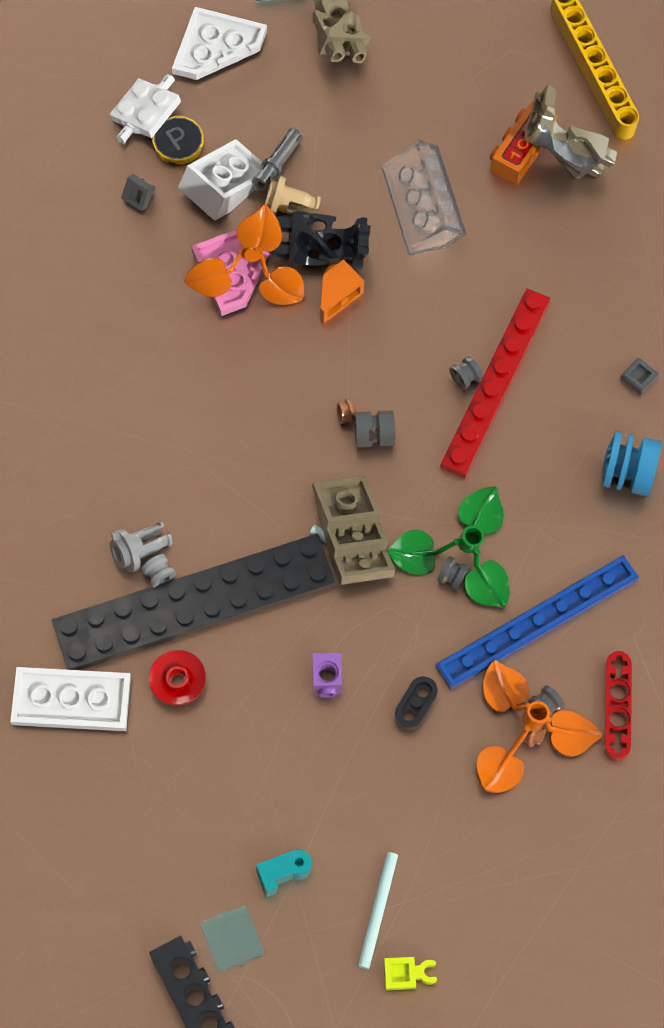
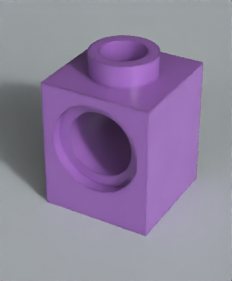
M341 652L313 653V694H319L323 698H332L336 694H342ZM323 672H331L335 677L330 681H325L320 678V675Z

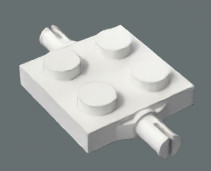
M166 74L157 85L138 78L109 114L111 120L124 127L116 136L120 143L125 144L126 140L133 133L143 134L152 138L180 104L179 95L168 91V88L175 82L171 75Z

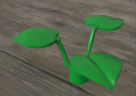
M496 486L477 490L462 501L458 508V519L463 525L468 527L463 530L459 538L454 539L447 545L433 550V539L427 533L421 530H410L402 534L388 548L389 556L398 568L408 574L424 575L431 572L435 567L433 555H439L454 546H459L463 552L474 554L475 570L468 572L464 580V588L470 599L481 605L499 608L505 607L508 603L510 585L504 568L494 560H488L481 566L479 565V554L481 553L479 547L484 541V535L496 532L500 529L504 520V511Z

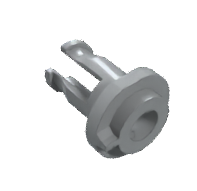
M159 521L155 526L145 527L130 534L123 528L111 533L112 540L109 546L116 564L120 568H125L128 572H134L140 568L141 559L157 553L163 547H171L173 541L170 533L145 544L142 543L161 535V528L165 526L164 522Z

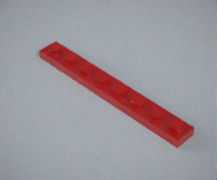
M526 288L440 464L441 469L462 478L466 477L550 303V297Z

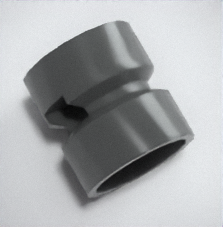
M393 410L378 411L376 415H372L370 412H355L357 448L372 447L374 443H377L380 447L395 446Z

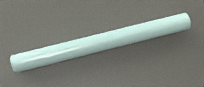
M387 852L358 963V967L369 970L398 858V855L392 852Z

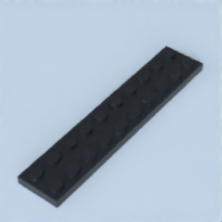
M317 533L159 584L154 588L143 589L51 620L67 669L81 670L335 587L336 581Z

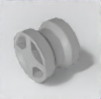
M164 554L154 556L141 568L144 575L150 577V584L153 588L173 580L177 575L175 569L167 564L168 559Z

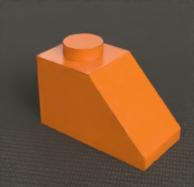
M344 259L338 264L330 265L323 274L320 320L323 324L364 293V280Z

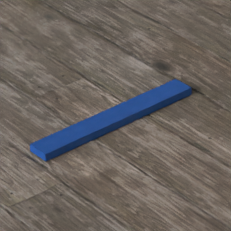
M622 555L438 662L435 667L449 689L452 690L489 668L494 660L499 662L636 582L639 576L625 556Z

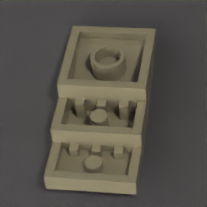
M359 476L313 482L312 488L320 522L340 584L394 577L395 568L387 551L388 540L380 523L381 512L366 477Z

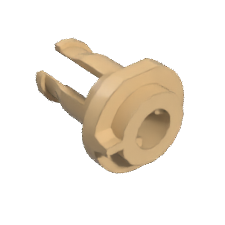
M283 176L279 177L278 182L271 180L264 204L270 208L274 215L276 211L290 215L293 211L316 213L320 205L321 196L314 197L307 192L285 186L286 177Z

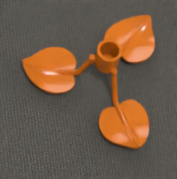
M266 204L245 217L238 225L236 234L239 242L242 244V249L237 251V256L228 269H226L223 260L208 258L195 264L187 272L184 279L187 286L204 296H221L231 287L232 280L228 274L234 271L241 257H244L249 262L260 261L263 273L267 278L260 282L259 290L267 301L277 305H291L305 298L304 281L298 271L291 267L283 266L274 269L270 274L267 269L263 251H274L280 245L282 231L276 216Z
M497 660L490 664L483 680L484 699L497 712H505L510 707L514 711L525 710L522 715V723L525 728L508 753L500 746L486 747L479 754L476 761V771L482 788L492 793L508 791L515 787L522 779L524 764L520 759L513 757V754L529 731H538L545 724L546 730L552 732L550 742L553 748L560 754L569 757L584 753L602 737V733L592 722L575 712L561 710L555 712L551 718L549 717L550 710L548 706L541 701L521 705L529 696L528 682L520 673L502 665Z

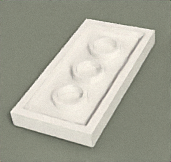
M16 667L10 722L12 725L126 731L131 674Z

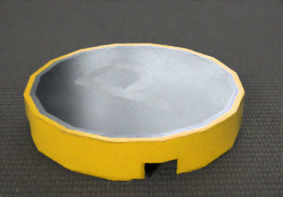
M174 116L168 118L153 136V148L156 155L164 162H172L175 165H183L195 160L200 155L204 145V135L201 127L194 120L187 117Z

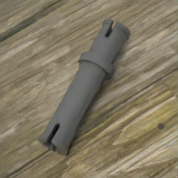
M290 128L271 156L265 158L261 163L260 171L252 179V184L255 183L253 186L260 191L266 190L271 180L281 173L282 165L303 139V135H300L301 132L298 129Z

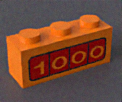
M532 101L526 109L522 108L515 119L516 124L513 128L509 127L502 138L503 143L500 147L495 146L489 157V160L492 161L490 171L515 185H518L542 149V147L526 142L524 139L525 132L522 131L524 125L529 120L533 105Z

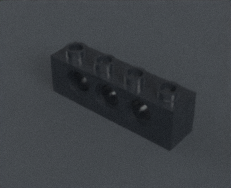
M180 935L149 952L150 958L186 1028H201V1023L207 1018L215 1019L218 1023L217 1028H235L232 1021L225 1022L221 1014L225 1008L218 994L211 995L207 985L211 984V980L204 967L197 968L193 959L198 957L190 940L185 943ZM179 965H186L190 968V973L187 977L180 979L173 974L175 968ZM194 991L201 992L204 995L203 1001L199 1005L189 1004L187 998L190 993Z

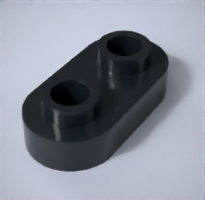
M421 676L414 679L396 707L395 722L401 729L407 731L417 729L435 702L438 688L431 678ZM425 690L428 692V695L421 697L418 695V691ZM406 713H411L414 719L407 721L403 716Z

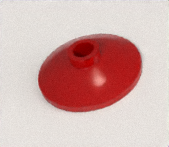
M173 650L162 654L154 661L149 672V684L152 692L160 701L169 705L178 706L192 702L201 694L206 683V672L202 662L192 653L183 650ZM181 677L183 682L180 685H175L173 679Z

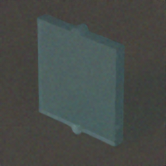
M246 905L227 913L222 911L220 916L200 923L218 972L237 965L244 966L245 962L265 955Z

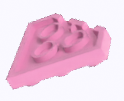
M237 230L191 246L197 263L208 258H219L224 261L226 269H228L237 256V251L242 249V244L237 238ZM263 251L265 262L267 263L271 252ZM241 257L234 271L228 274L232 280L230 289L221 296L213 297L221 316L247 306L263 272L259 260L249 262L244 257Z

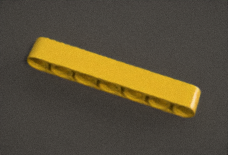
M552 0L550 12L613 133L619 139L626 140L632 138L639 120L638 111L579 0Z

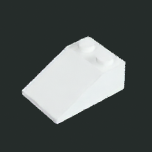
M235 139L187 165L178 189L216 221L230 213L256 189L253 186L255 183L252 184V179L260 171L262 161Z

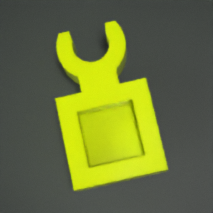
M414 957L384 958L386 990L416 989V980H421V982L427 985L436 983L437 977H428L424 973L426 968L435 967L436 961L425 960L420 965L415 966Z

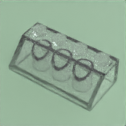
M418 139L381 166L409 255L448 248L467 235L438 146Z

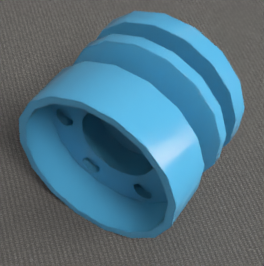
M615 431L613 438L607 445L603 461L602 487L609 488L612 477H618L616 490H621L625 479L631 480L630 492L632 494L649 497L658 465L662 441L644 437L639 448H634L633 434H628L626 444L621 445L622 432Z

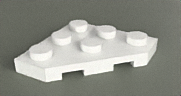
M195 7L172 66V74L198 80L259 52L267 33V25Z

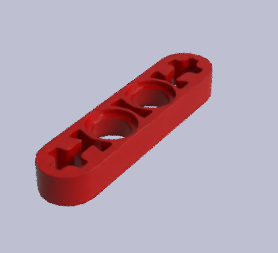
M615 651L608 656L605 663L603 748L607 758L612 761H622L627 757L631 749L632 661L625 652ZM616 659L620 660L622 665H625L621 669L620 678H615L616 666L611 665L614 664ZM617 685L623 687L626 696L622 699L614 698L610 693L611 687ZM621 713L625 717V724L614 726L610 721V715ZM621 733L619 744L625 748L621 749L620 753H615V748L610 746L615 742V734Z

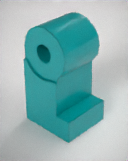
M298 849L256 864V873L266 898L277 894L278 884L291 879L303 880L308 877L311 872L312 859L305 850Z

